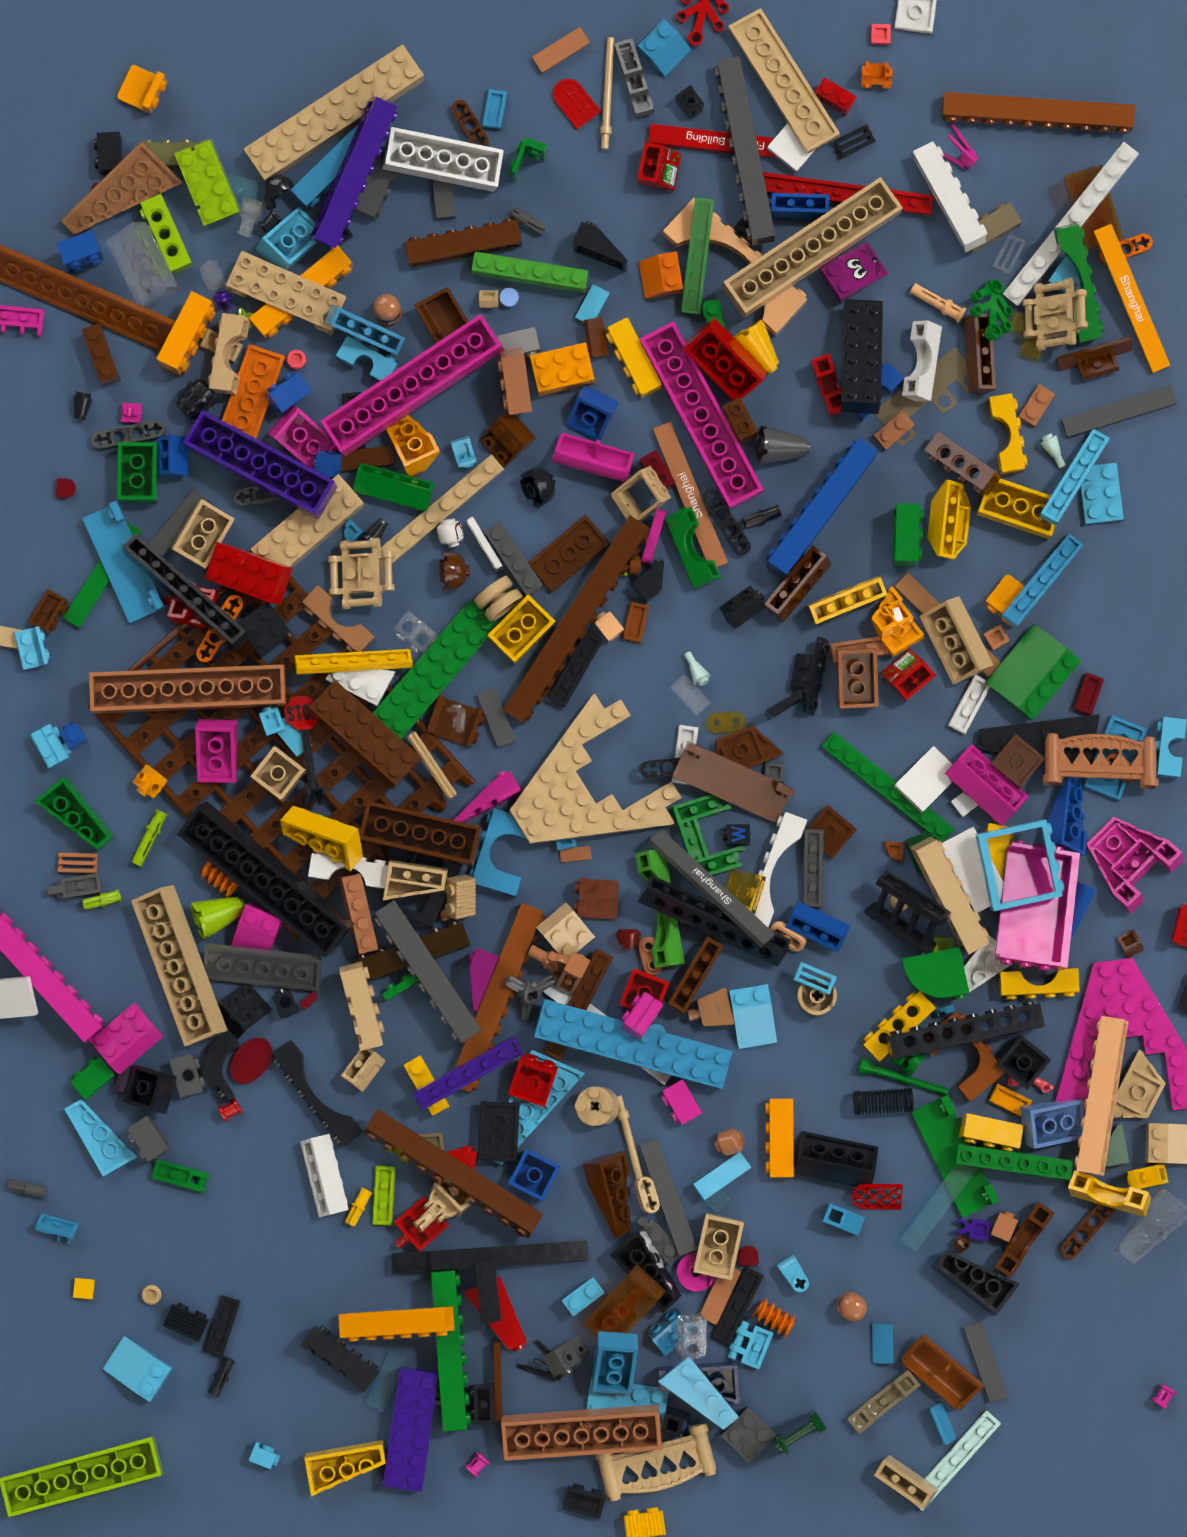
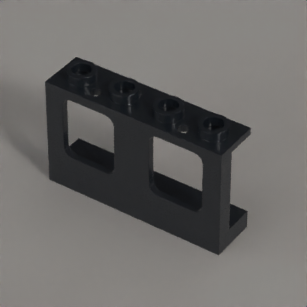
M414 854L412 859L408 858L407 863L414 864L418 854ZM444 861L442 868L448 869L447 878L457 876L461 864ZM445 890L429 893L430 896L421 913L398 903L399 898L390 899L389 903L395 900L405 916L434 928L447 895Z

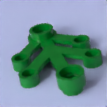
M997 279L988 280L985 283L984 289L975 290L970 294V298L974 303L980 302L983 297L989 295V301L980 305H974L970 308V314L974 318H978L983 312L989 310V322L984 335L990 341L998 339L1002 332L1007 334L1013 329L1011 322L1007 320L1013 315V310L1001 295L1003 285ZM996 317L1001 322L1000 327L996 324Z

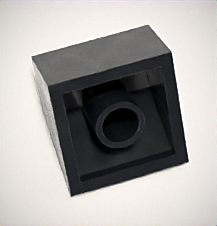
M1019 1035L1000 1059L997 1066L1028 1090L1052 1059L1025 1037Z

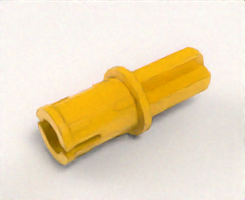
M361 1188L355 1202H352L353 1206L345 1219L347 1224L351 1226L356 1225L363 1210H366L364 1208L372 1192Z

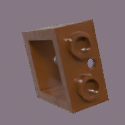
M741 397L723 405L722 412L740 446L742 447L756 440L758 431Z

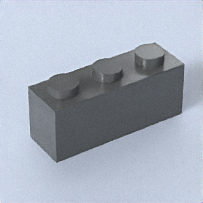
M375 157L373 165H375L373 172L370 176L367 175L366 188L363 193H359L357 198L359 204L354 211L374 221L377 216H381L384 206H382L383 201L389 198L391 193L389 187L392 181H396L399 174L398 172L382 169L383 159Z

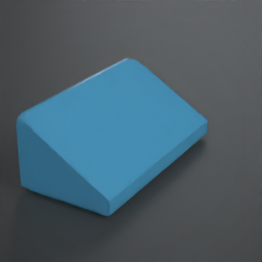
M872 1324L873 1363L893 1364L892 1324Z
M938 1403L929 1407L928 1410L942 1444L947 1445L954 1441L956 1435L943 1404Z

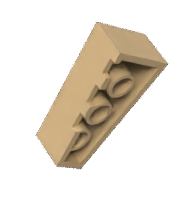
M362 961L339 967L346 998H348L350 1014L353 1016L355 1033L358 1035L360 1051L382 1046V1032L385 1031L382 1021L377 1019V1014H380L378 1004L373 1003L372 997L375 996L373 986L368 985L367 979L370 978L368 968L363 967Z

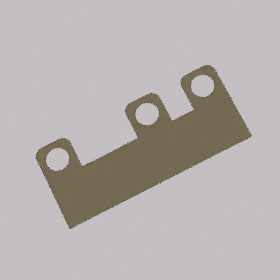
M956 347L940 358L936 364L931 401L942 413L947 412L956 405V399L947 389L950 384L957 380L964 390L968 392V387L964 383L965 377L968 376L967 361ZM902 388L880 406L879 414L875 415L885 426L902 410L910 417L929 401L916 402L902 396ZM942 395L950 397L951 403L948 407L939 405L938 400ZM913 429L909 430L910 436L907 439H899L897 442L900 445H905L915 437Z

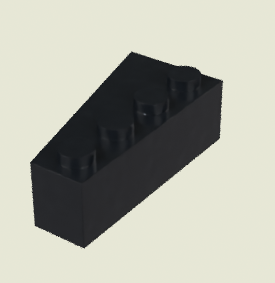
M643 1225L610 1254L662 1313L682 1296Z
M318 1325L314 1326L300 1346L305 1349L309 1348L314 1356L322 1361L325 1360L332 1369L339 1373L341 1372L346 1379L363 1391H366L380 1371L377 1370L379 1366L371 1360L366 1362L361 1358L363 1354L355 1348L352 1350L345 1346L347 1342L338 1336L335 1339L330 1335L331 1331L324 1325L320 1327Z

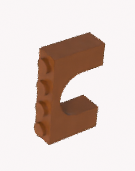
M954 1012L941 1024L947 1023V1020L958 1017L959 1020H964L966 1017L962 1013ZM966 1025L961 1026V1032L964 1035H968L970 1032L969 1027ZM947 1029L942 1030L943 1038L950 1039V1031ZM928 1034L923 1040L926 1043H931L932 1037ZM981 1041L970 1043L978 1055V1064L975 1071L957 1086V1089L968 1102H971L1005 1073L997 1066L1000 1058L995 1059L991 1054L993 1052L992 1048L987 1043L983 1044ZM940 1050L929 1052L928 1054L932 1057Z

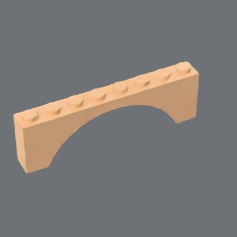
M695 198L663 230V236L676 248L689 244ZM713 212L709 244L731 250L748 265L763 256L757 250L753 251L749 247L750 244L744 238H738L735 235V230L729 225L725 226L721 222V218ZM792 286L764 305L762 321L775 337L807 303V298H805L807 295L798 288L796 290Z

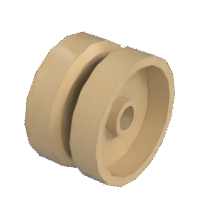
M504 576L489 585L474 599V603L479 609L487 608L484 616L490 623L505 615L523 599L518 589L509 591L513 583L508 576Z

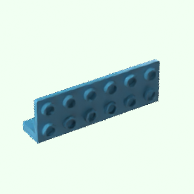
M117 501L109 503V507L84 517L83 521L129 623H133L165 607L152 578L124 553L122 546L133 536Z

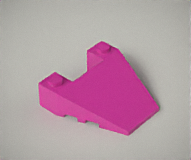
M1115 817L1086 843L1116 901L1130 914L1144 902L1142 894L1133 885L1157 861L1170 873H1173L1185 861L1183 853L1169 840L1155 836L1151 832L1141 830Z

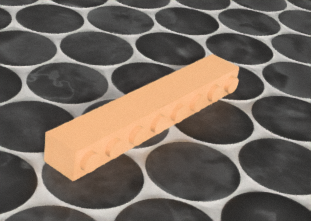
M1101 1016V1020L1097 1023V1032L1099 1033L1098 1039L1094 1042L1095 1058L1091 1061L1092 1076L1087 1084L1089 1095L1084 1103L1086 1114L1081 1122L1083 1133L1078 1140L1080 1152L1079 1156L1077 1155L1075 1159L1076 1171L1101 1176H1104L1129 1022L1125 1019Z

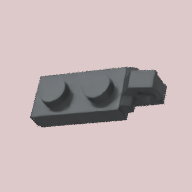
M99 873L60 879V881H56L57 886L47 887L48 895L58 894L59 899L102 892Z
M641 1216L636 1222L640 1226L643 1225L657 1252L670 1265L678 1257L673 1240L653 1220L648 1223Z

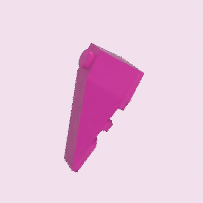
M505 770L497 774L496 779L454 821L464 823L522 794L512 772L507 773Z

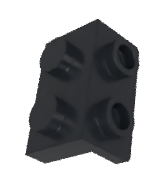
M573 1483L572 1486L568 1485L562 1509L600 1519L606 1495H603L604 1491L592 1488V1491L584 1490L583 1485Z

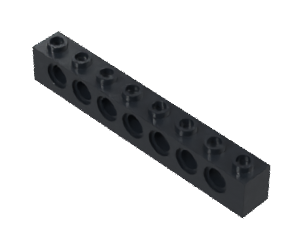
M650 875L641 889L638 899L639 903L778 967L788 952L791 939L774 932V937L761 948L715 904L658 877Z
M1034 1001L1022 1003L1023 1007L1015 1008V1005L1003 1007L1004 1011L997 1012L996 1009L985 1011V1015L982 1016L974 1013L966 1015L964 1020H959L958 1017L951 1018L945 1024L940 1025L939 1021L933 1022L921 1029V1026L909 1028V1032L902 1033V1030L890 1032L891 1036L886 1037L891 1061L1042 1028L1045 1026L1040 1003L1034 1004ZM1019 1012L1025 1014V1022H1020L1017 1019ZM999 1017H1005L1007 1019V1025L1005 1027L999 1024ZM980 1021L988 1023L987 1031H983L980 1028ZM962 1025L969 1027L970 1032L968 1035H964L961 1032L960 1028ZM943 1029L950 1031V1039L943 1038ZM924 1033L931 1035V1043L924 1042ZM905 1037H909L912 1039V1047H906L904 1045Z

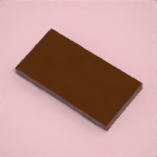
M585 514L528 563L537 577L553 593L611 543Z

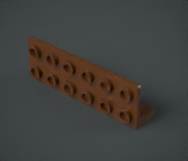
M687 741L672 774L674 778L774 823L778 822L789 796L793 798L796 791L785 784Z

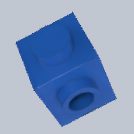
M329 450L317 451L313 464L315 471L330 479L338 474L340 475L342 453Z
M70 722L63 726V730L59 732L71 751L88 742L77 723L73 724Z

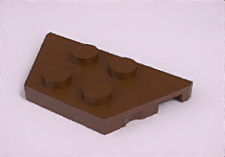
M753 725L721 737L716 742V754L749 769L784 755L783 751L778 749Z

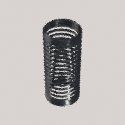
M891 1088L890 1091L889 1089H884L883 1091L882 1089L880 1091L878 1089L876 1091L869 1090V1092L868 1090L866 1092L864 1090L862 1092L861 1090L853 1091L854 1114L861 1115L862 1104V1115H864L863 1100H865L866 1115L868 1114L867 1096L869 1114H871L870 1096L872 1099L873 1115L875 1114V1096L876 1114H878L877 1095L879 1099V1113H882V1096L883 1114H885L884 1094L886 1113H889L888 1095L890 1113H892L891 1093L893 1113H895V1095L897 1113H899L898 1092L900 1112L902 1113L903 1095L904 1113L906 1112V1107L907 1112L911 1113L914 1111L912 1088H904V1090L903 1088H898L897 1090Z

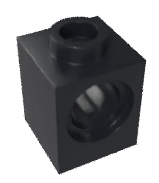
M283 988L275 992L276 995L272 999L280 1019L300 1012L291 990ZM284 997L290 999V1006L287 1008H282L280 1005V1000Z

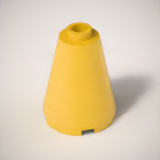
M762 319L752 323L748 328L743 329L734 336L768 374L778 369L777 364L779 361Z

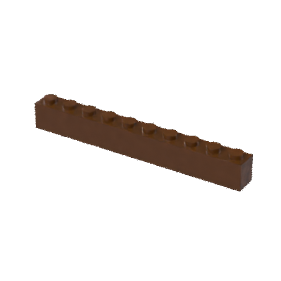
M377 1109L364 1129L363 1133L368 1140L378 1142L389 1153L397 1154L401 1161L411 1163L422 1174L430 1175L434 1182L440 1185L444 1184L455 1195L463 1196L467 1203L473 1206L477 1205L482 1209L483 1213L499 1219L498 1222L506 1227L510 1226L521 1237L529 1239L544 1215L379 1109Z

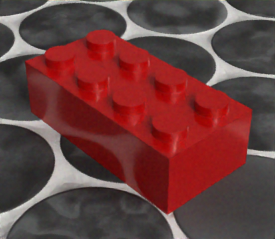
M715 318L711 319L689 338L683 348L732 400L740 397L741 399L744 398L764 380L767 371Z
M216 542L205 579L272 604H281L293 567L228 543Z

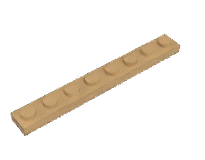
M491 454L434 502L427 511L421 513L383 545L381 552H394L392 564L395 563L440 525V521L447 519L504 471V468Z

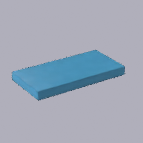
M1111 715L1104 734L1122 736L1142 742L1148 729ZM1104 749L1102 753L1107 758L1111 754H1118V751L1116 749L1111 751ZM1126 749L1122 750L1123 757L1130 763H1133L1138 756L1136 750H1131L1130 752ZM1097 750V752H1096V755H1095V757H1094L1093 762L1095 761V759H1096L1097 756L1099 755V751H1098V750ZM1114 758L1113 760H1110V759H1109V761L1111 762V765H1112V763L1114 762V760H1115L1116 758ZM1086 778L1083 787L1120 801L1127 782L1121 779Z

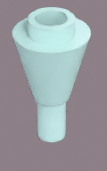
M1050 433L1042 437L1041 446L1054 458L1059 468L1065 466L1057 434L1053 436Z
M691 652L685 653L684 656L689 663L694 685L703 686L708 683L711 675L695 660Z

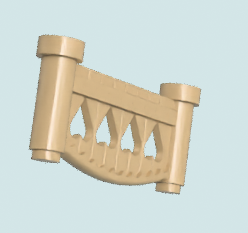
M707 1422L688 1427L690 1433L688 1436L662 1442V1450L624 1452L616 1455L614 1453L593 1454L595 1460H598L609 1501L621 1499L620 1495L623 1493L638 1494L665 1490L684 1483L699 1473H704L705 1477L716 1474L717 1468L707 1431H709ZM683 1451L687 1452L696 1461L693 1467L687 1466L685 1469L679 1467ZM664 1456L668 1457L677 1466L674 1472L668 1471L666 1474L660 1472ZM645 1461L657 1470L658 1473L655 1477L649 1476L647 1479L641 1477ZM626 1465L638 1475L639 1478L636 1482L630 1481L628 1484L622 1482Z

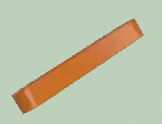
M231 595L227 598L221 609L236 621L243 609L244 603L239 596ZM237 599L240 606L238 608L234 607L232 613H235L233 617L229 612H225V609L230 610L232 607L230 601ZM208 630L196 652L197 658L202 663L211 662L223 643L221 640L217 643L211 642L210 635L212 632ZM206 642L216 647L214 650L210 648L208 651L210 654L209 658L205 657L202 659L201 651H206L208 645H205Z

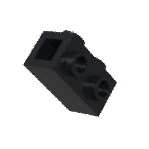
M749 586L719 608L728 623L734 629H737L766 608L762 601L765 598L759 590L755 591Z

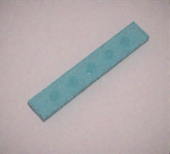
M956 1164L900 1241L916 1252L978 1167Z

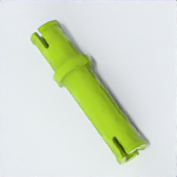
M156 809L150 824L146 826L147 830L131 862L141 867L143 866L157 835L161 833L160 829L167 814Z

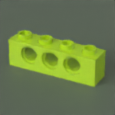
M159 194L141 202L142 209L139 211L143 220L147 219L150 224L147 227L150 236H155L158 242L154 244L158 254L163 253L165 260L162 263L166 272L171 271L173 276L193 267L162 195ZM155 215H162L161 221H152ZM161 233H170L167 239L160 238ZM170 249L178 250L177 254L173 257L168 256V251Z

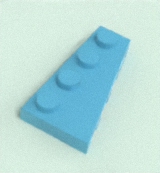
M689 1355L658 1380L659 1383L723 1430L739 1418L737 1413Z

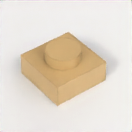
M498 290L479 291V308L498 307Z

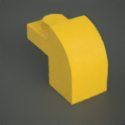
M1165 1164L1127 1171L1129 1186L1137 1189L1169 1183Z

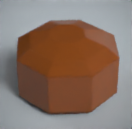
M636 556L635 559H630L629 573L631 575H637L641 570V559L639 556Z

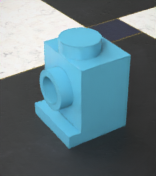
M257 1441L249 1461L268 1469H272L273 1465L277 1466L281 1455L274 1452L275 1448L265 1444L261 1447V1442Z

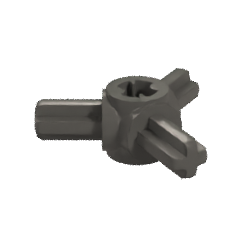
M552 974L537 982L534 980L521 981L512 975L507 977L505 985L515 990L517 996L520 997L519 1001L522 1003L521 1019L530 1020L532 1018L533 1006L542 996L541 992L556 984Z

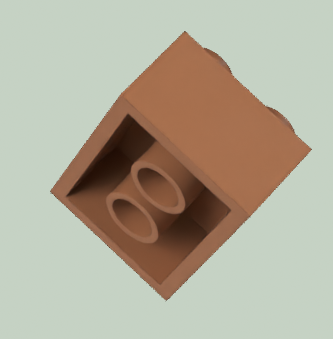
M523 348L504 350L500 353V357H497L499 372H503V375L500 376L501 389L506 391V394H502L504 410L508 409L509 415L532 412Z

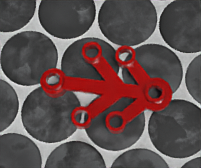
M681 0L683 5H690L692 0L688 2ZM701 0L688 9L681 10L676 14L677 22L685 23L688 17L698 12L695 28L688 35V42L693 47H698L703 42L701 31L706 13L713 23V30L720 33L724 30V22L719 20L709 3L710 0ZM715 0L718 5V12L721 15L727 14L729 5L724 0ZM726 6L727 9L725 11H721L720 7ZM680 14L685 15V19L681 20L678 18V16ZM719 23L722 25V28L717 29L715 25ZM698 37L699 41L693 42L692 38Z

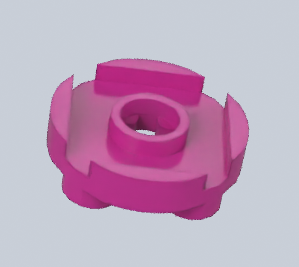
M697 1252L685 1255L680 1260L677 1267V1276L680 1283L686 1289L697 1292L705 1290L712 1285L715 1277L705 1274L693 1277L691 1269H694Z

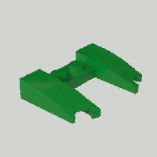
M710 794L672 806L670 810L676 827L678 826L686 852L707 872L714 876L741 867L743 863H738L739 851L744 852L745 847L742 845L709 856L697 820L731 809L729 803L724 806L716 798L717 796Z

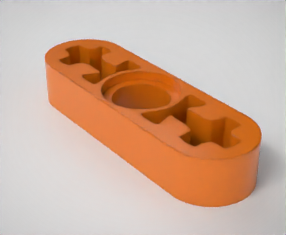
M1143 233L1119 243L1120 246L1124 244L1130 246L1131 252L1124 254L1125 258L1128 259L1147 252L1151 248L1153 240L1150 235ZM1142 238L1144 241H1148L1146 247L1143 245L1137 246V251H1135L1134 245L1139 244ZM1100 251L1099 261L1102 264L1106 265L1103 255Z

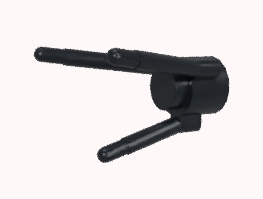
M535 1340L536 1344H538L540 1348L543 1349L547 1354L551 1352L539 1340ZM536 1358L533 1361L546 1368L547 1372L521 1364L516 1365L517 1368L546 1376L552 1380L555 1378L560 1381L563 1377L562 1374L554 1377L547 1364Z

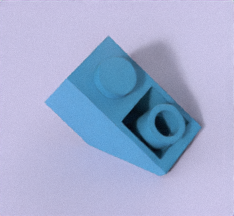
M828 1203L822 1222L859 1235L865 1217Z

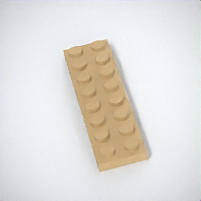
M761 8L728 26L731 35L806 154L840 136V132Z

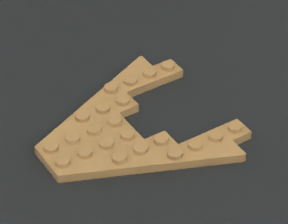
M593 694L509 810L529 844L671 826L675 823L666 807L681 799L672 781L622 810L613 794L595 803L576 772L592 762L582 745L631 716L621 699L604 709L596 694Z

